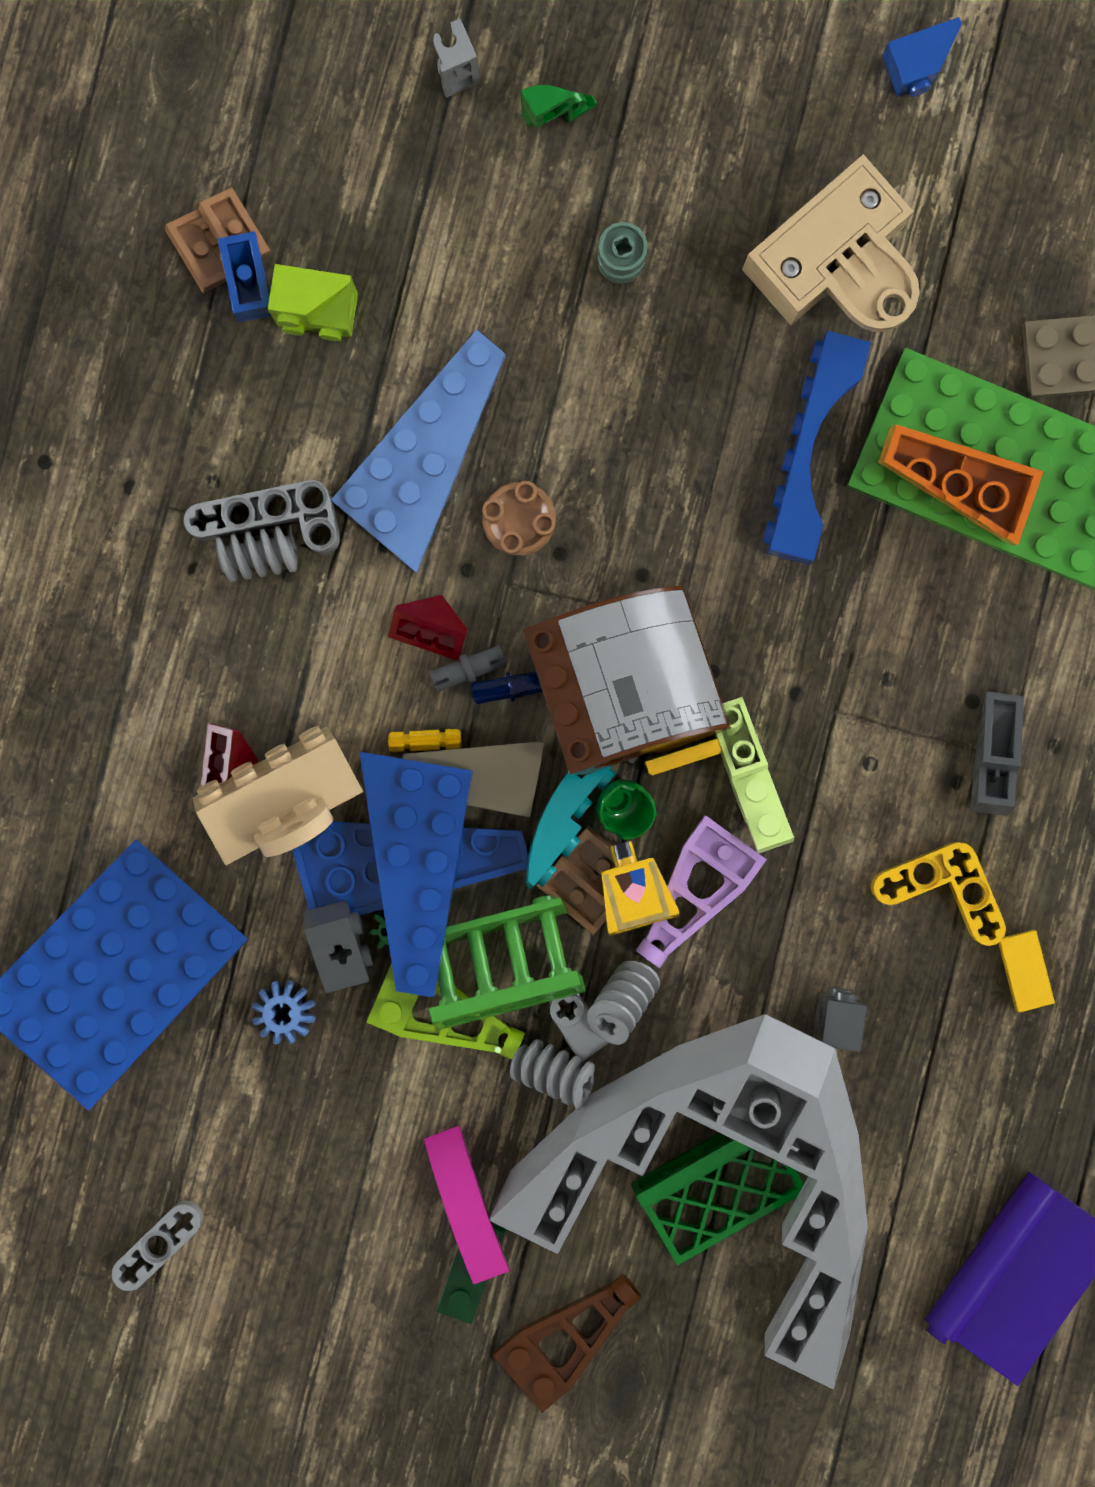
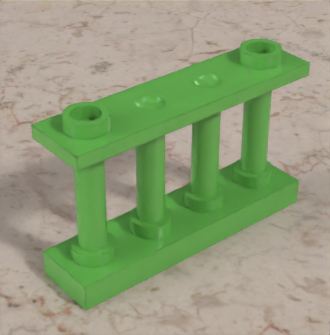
M553 895L538 897L532 901V905L448 926L446 928L438 976L442 1000L439 1001V1006L429 1008L432 1024L441 1030L585 993L583 977L577 970L571 971V968L566 966L555 916L568 913L561 897L555 898ZM541 920L552 971L549 973L548 978L535 981L529 974L519 926ZM504 930L515 981L512 982L513 987L498 990L497 987H493L482 935ZM468 939L478 991L475 992V997L462 1000L456 994L446 945Z

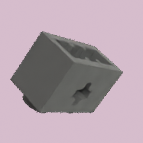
M348 900L304 911V932L325 993L369 982V966L374 965L372 951L369 943L362 945L359 934L364 933L362 921L358 911L351 912Z
M829 987V993L818 992L812 1037L837 1049L860 1052L867 1005L858 1000V995L853 994L848 989Z

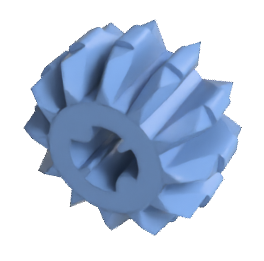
M278 980L272 982V993L265 988L258 992L264 1002L258 1001L252 1004V1009L262 1012V1015L252 1019L253 1024L265 1023L266 1027L260 1032V1036L263 1038L271 1031L275 1032L273 1037L274 1044L281 1042L284 1033L289 1044L295 1043L296 1032L302 1036H306L309 1033L308 1027L303 1022L313 1023L316 1020L314 1014L305 1012V1010L311 1009L316 1005L315 1000L302 1001L301 998L308 992L306 987L301 988L297 994L293 993L295 987L293 980H289L286 983L284 992ZM277 1004H280L281 1008L285 1004L290 1006L291 1010L288 1013L291 1018L290 1021H288V1017H285L283 1020L278 1018L277 1014L280 1010L276 1006Z

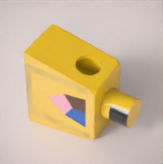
M632 841L610 847L616 868L601 872L609 936L678 917V907L655 860L648 858L637 862Z

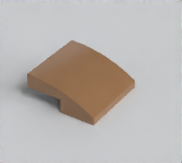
M232 187L199 202L197 210L169 222L165 226V232L203 294L226 282L218 238L255 231L262 259L270 254L269 247Z
M588 825L578 836L581 841L567 858L562 855L554 864L557 871L544 887L540 884H537V887L546 895H553L555 898L561 897L567 907L568 914L594 935L606 921L601 872L616 867L610 847L613 845Z

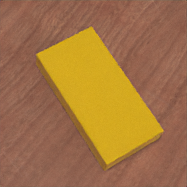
M717 738L645 761L644 765L647 774L652 776L720 754L721 748Z
M1029 930L1003 937L998 944L1015 1011L1020 1013L1055 1004L1037 931Z

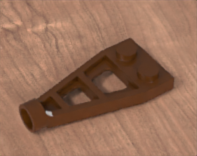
M622 1274L612 1283L521 1327L494 1350L493 1356L541 1413H543L572 1388L624 1313L638 1302L642 1296L630 1279ZM614 1293L617 1294V1296L620 1298L621 1302H619V1301H617V1300L614 1299V1297H613V1294H614ZM593 1307L604 1317V1321L590 1337L586 1338L572 1323V1320L588 1308ZM556 1331H565L576 1342V1349L567 1363L558 1367L540 1349L539 1343L544 1337Z

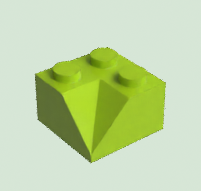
M275 264L268 311L277 326L282 327V332L302 336L304 331L319 333V337L325 340L341 341V337L351 338L358 292L350 275Z

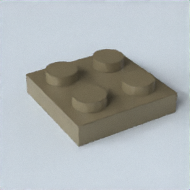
M1095 315L1026 321L1022 324L1029 399L1095 393Z

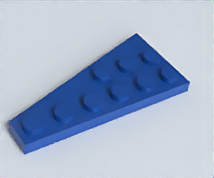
M359 752L395 988L398 992L434 998L473 771Z
M333 821L319 835L303 845L292 849L309 910L343 900H348L351 912L358 911L359 915L383 909L370 823ZM463 828L453 889L526 869L528 850L522 830Z

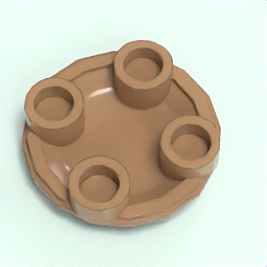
M530 481L514 482L501 486L489 497L482 508V525L486 537L495 548L509 555L524 556L537 552L549 542L555 530L556 512L552 500L542 489L536 487Z

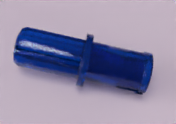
M536 671L510 675V672L505 673L506 677L477 682L471 686L473 700L476 704L510 698L511 702H514L515 698L543 693Z

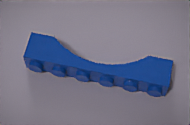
M827 331L822 341L816 340L814 343L810 362L816 363L812 377L806 376L800 398L806 399L803 414L796 413L791 429V434L797 436L794 449L787 448L781 468L782 471L787 472L784 486L777 485L772 502V507H776L778 510L775 521L767 522L762 543L768 544L766 554L807 565L814 562L824 524L816 509L811 489L810 462L813 444L819 427L830 408L862 379L871 346L869 341Z

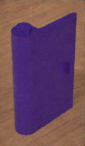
M1028 1171L924 1320L929 1324L926 1331L943 1344L948 1339L954 1343L957 1341L1016 1386H1019L1095 1278V1218Z

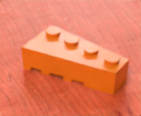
M897 424L890 426L878 461L885 468L1009 545H1018L1044 472Z

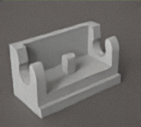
M461 19L451 22L452 34L456 38V44L453 47H445L438 33L434 34L433 39L435 50L439 56L437 62L438 72L446 98L480 83L477 55Z

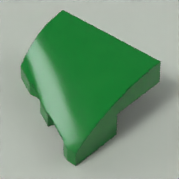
M534 85L521 90L522 117L529 128L535 126L537 129L564 114L569 123L598 106L594 96L552 85Z

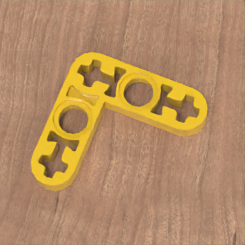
M960 842L946 844L881 871L873 878L871 883L872 895L876 900L887 905L898 904L948 883L973 940L982 945L991 946L999 943L1005 936L1006 926L978 857L973 848L968 844ZM956 849L959 853L967 854V858L962 861L966 872L970 873L974 870L975 876L964 877L956 882L955 877L963 875L957 865H950L949 860L954 857L953 850ZM925 862L931 865L934 874L930 882L920 884L915 880L913 873L918 864ZM905 869L906 880L913 889L908 891L907 885H901L894 889L895 896L892 898L886 893L881 894L880 888L884 886L883 880L885 878H888L891 882L902 880L904 878L900 871ZM969 883H977L982 889V898L976 904H968L963 898V889ZM989 905L990 910L982 912L988 922L996 924V927L991 930L992 936L990 938L985 934L978 933V929L983 927V923L979 915L975 914L971 917L970 911L982 910Z

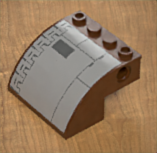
M683 586L655 588L618 596L564 613L523 629L570 775H587L648 752L664 753L731 729Z

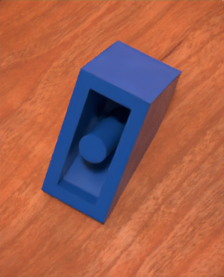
M960 17L888 42L882 56L897 97L908 93L910 97H915L931 89V85L936 79L962 25Z
M256 232L218 238L232 310L238 323L271 316L268 311L270 289Z

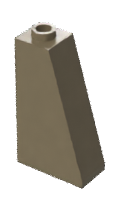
M527 742L403 754L402 759L472 770L473 774L467 805L531 817L545 743Z

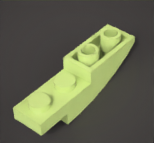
M743 697L723 703L731 729L714 735L716 739L718 738L721 757L757 853L759 854L794 842L793 833L770 776L767 760Z

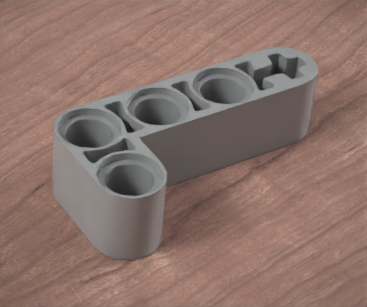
M307 480L198 503L191 506L184 515L186 530L202 541H214L216 536L224 539L229 538L233 533L238 536L245 534L246 531L253 533L260 531V529L267 530L276 526L281 527L300 523L305 544L315 553L328 555L334 552L340 543V532L334 503L331 500L332 496L327 488L316 480ZM312 491H320L323 493L322 504L315 509L307 508L305 506L306 495ZM274 499H284L286 501L285 512L279 516H271L268 512L269 504ZM239 506L248 507V519L242 524H234L232 521L233 511ZM201 515H205L211 520L222 518L226 527L223 528L220 522L213 521L207 523L206 530L203 531L196 526V523H200L202 521ZM320 527L329 528L331 531L329 542L321 546L315 545L312 541L314 531Z

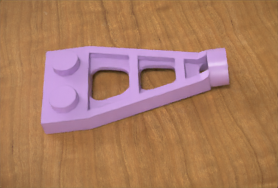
M704 815L683 844L667 883L674 901L677 897H684L696 906V915L680 929L671 926L667 920L651 924L646 938L642 940L635 951L660 968L671 952L748 887L767 859ZM701 861L706 862L720 872L724 878L723 885L710 897L704 899L694 896L687 886L693 866ZM660 940L664 945V949L661 951L652 944V941Z

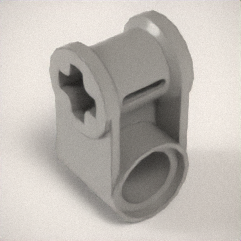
M580 994L549 1002L552 1019L563 1033L572 1051L582 1059V1062L609 1044L598 1037L590 1028L587 1020L589 1007ZM563 999L567 1003L574 1001L572 1005L574 1012L568 1014L564 1010L559 1013V1001Z

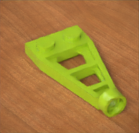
M392 963L367 1020V1023L399 1037L495 1052L511 1060L519 1049L525 1032L510 1027L497 1016L481 1019L483 1021V1028L476 1037L454 1032L451 1027L440 1030L434 1024L417 1021L413 1016V1009L419 995L396 991ZM437 982L436 993L441 996L439 982ZM455 985L457 996H460L462 1000L471 998L470 995ZM506 1033L508 1036L504 1046L499 1044L498 1039L501 1034Z

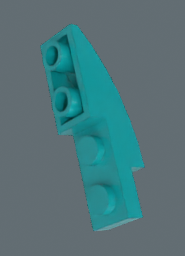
M612 766L587 774L583 779L576 774L570 775L568 772L558 785L541 814L529 847L525 873V886L531 890L536 883L544 887L557 871L552 866L557 857L562 854L567 858L581 840L575 835L582 827L570 817L574 815L579 819L592 804V801L587 796L596 786L603 790L616 774L611 769Z

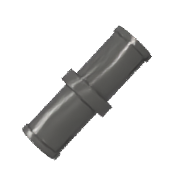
M498 644L495 647L467 657V654L459 656L460 660L434 670H429L428 672L436 693H439L442 690L466 681L469 684L476 682V677L505 668L507 664L505 659H503L504 656Z

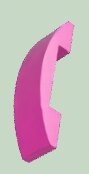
M460 1126L424 1138L446 1214L473 1284L509 1272L510 1269L498 1235L495 1234L492 1222L489 1221L490 1216L471 1164L472 1159Z

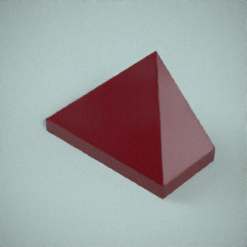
M443 595L396 605L388 637L458 661L468 629Z
M208 723L201 786L213 780H217L218 783L233 777L231 771L244 763L251 762L252 765L259 763V760L239 730L215 723Z

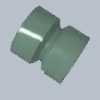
M619 222L606 228L601 235L597 263L600 272L609 281L619 284L632 282L639 277L644 269L648 244L646 236L639 227L632 223Z

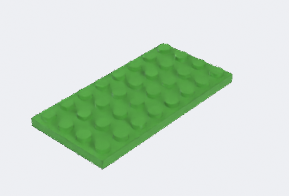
M905 347L899 357L846 488L1095 590V426ZM897 424L1044 471L1019 544H1007L879 464L878 461L890 426Z

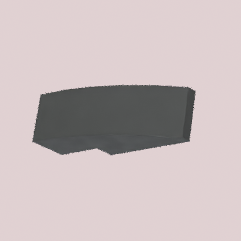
M988 691L985 693L974 761L971 812L1008 816L1015 808L1017 771L1021 767L1024 696Z

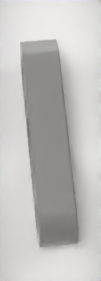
M181 1201L166 1213L115 1263L112 1269V1279L115 1285L121 1290L133 1291L147 1281L199 1230L203 1223V1212L199 1205L192 1201ZM179 1211L183 1215L190 1212L193 1215L190 1221L193 1227L186 1224L174 1235L170 1229L180 1218L177 1212ZM152 1236L163 1237L168 1244L167 1253L160 1256L152 1254L148 1249L149 1238ZM142 1257L146 1262L136 1272L138 1279L133 1276L126 1279L123 1276L126 1270L123 1264L131 1267Z

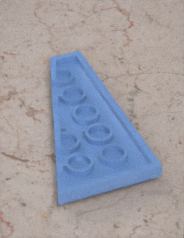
M478 330L471 335L331 499L334 504L417 574L465 458L469 443L478 426L484 406L505 359V353Z

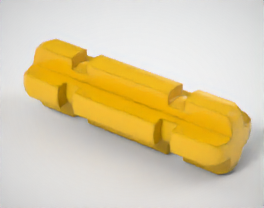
M445 729V732H440V730L409 731V734H405L404 731L391 732L388 735V747L391 752H405V749H410V751L441 750V747H446V750L459 749L462 746V736L459 729Z

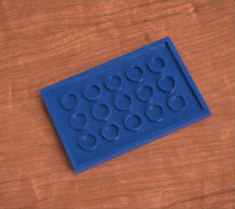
M135 839L0 977V1033L89 1112L248 939Z

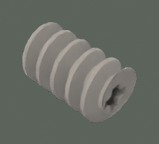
M291 524L287 536L283 534L279 526L275 527L274 538H269L265 529H260L259 540L257 541L254 540L250 531L245 532L244 543H240L235 533L230 535V542L227 546H225L220 536H216L219 565L222 573H225L230 582L237 581L239 571L244 579H251L254 568L260 577H266L268 566H270L275 575H279L282 572L283 563L289 572H296L298 550Z
M624 961L619 964L587 1012V1020L593 1032L603 1041L610 1044L620 1045L625 1043L629 1033L633 1031L636 1023L642 1017V1013L647 1009L648 1003L655 996L654 993H657L660 988V979L657 973L651 967L637 961Z
M540 1039L534 1040L530 1046L522 1045L516 1051L510 1065L511 1079L516 1082L522 1081L529 1088L535 1087L542 1094L548 1093L553 1099H561L567 1105L574 1104V1107L578 1110L583 1107L593 1087L595 1064L589 1061L581 1069L582 1059L579 1056H574L569 1061V1053L562 1050L556 1055V1047L551 1044L543 1050V1041Z

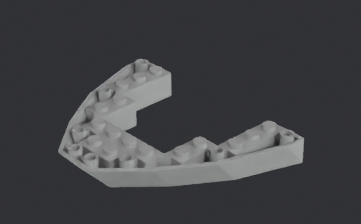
M766 1014L683 1043L593 1092L587 1098L583 1107L579 1110L575 1109L511 1169L495 1200L489 1221L556 1254L559 1253L607 1159L643 1176L676 1112L807 1175L806 1182L782 1223V1245L807 1258L765 1332V1356L834 1390L850 1337L868 1230L859 1134L834 1047Z

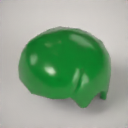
M627 779L610 783L599 794L595 806L598 821L602 823L603 828L616 834L622 840L642 836L653 826L657 815L655 802L648 791L642 785Z

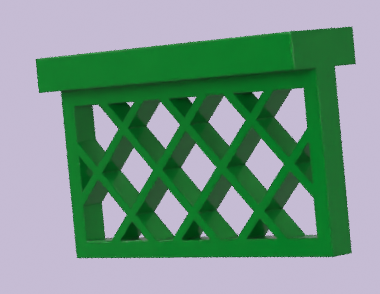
M717 1133L633 1181L631 1185L641 1207L644 1208L678 1266L797 1198L804 1185L797 1171L785 1164V1167L777 1165L778 1161L771 1159L770 1163L752 1159L754 1149L728 1136ZM730 1161L743 1164L738 1182L719 1177L723 1165ZM750 1166L768 1170L763 1188L745 1184ZM775 1172L790 1175L795 1183L794 1186L782 1193L770 1190ZM697 1180L709 1182L710 1186L706 1199L701 1200L688 1197L687 1193L690 1184ZM717 1184L735 1189L731 1206L712 1202ZM742 1191L761 1195L756 1208L750 1211L737 1208ZM664 1199L678 1202L673 1219L657 1216L652 1206ZM684 1203L703 1208L698 1225L679 1221ZM710 1209L728 1214L725 1225L717 1230L705 1227ZM663 1225L670 1226L669 1233H667ZM677 1228L696 1232L693 1243L678 1252L673 1243Z

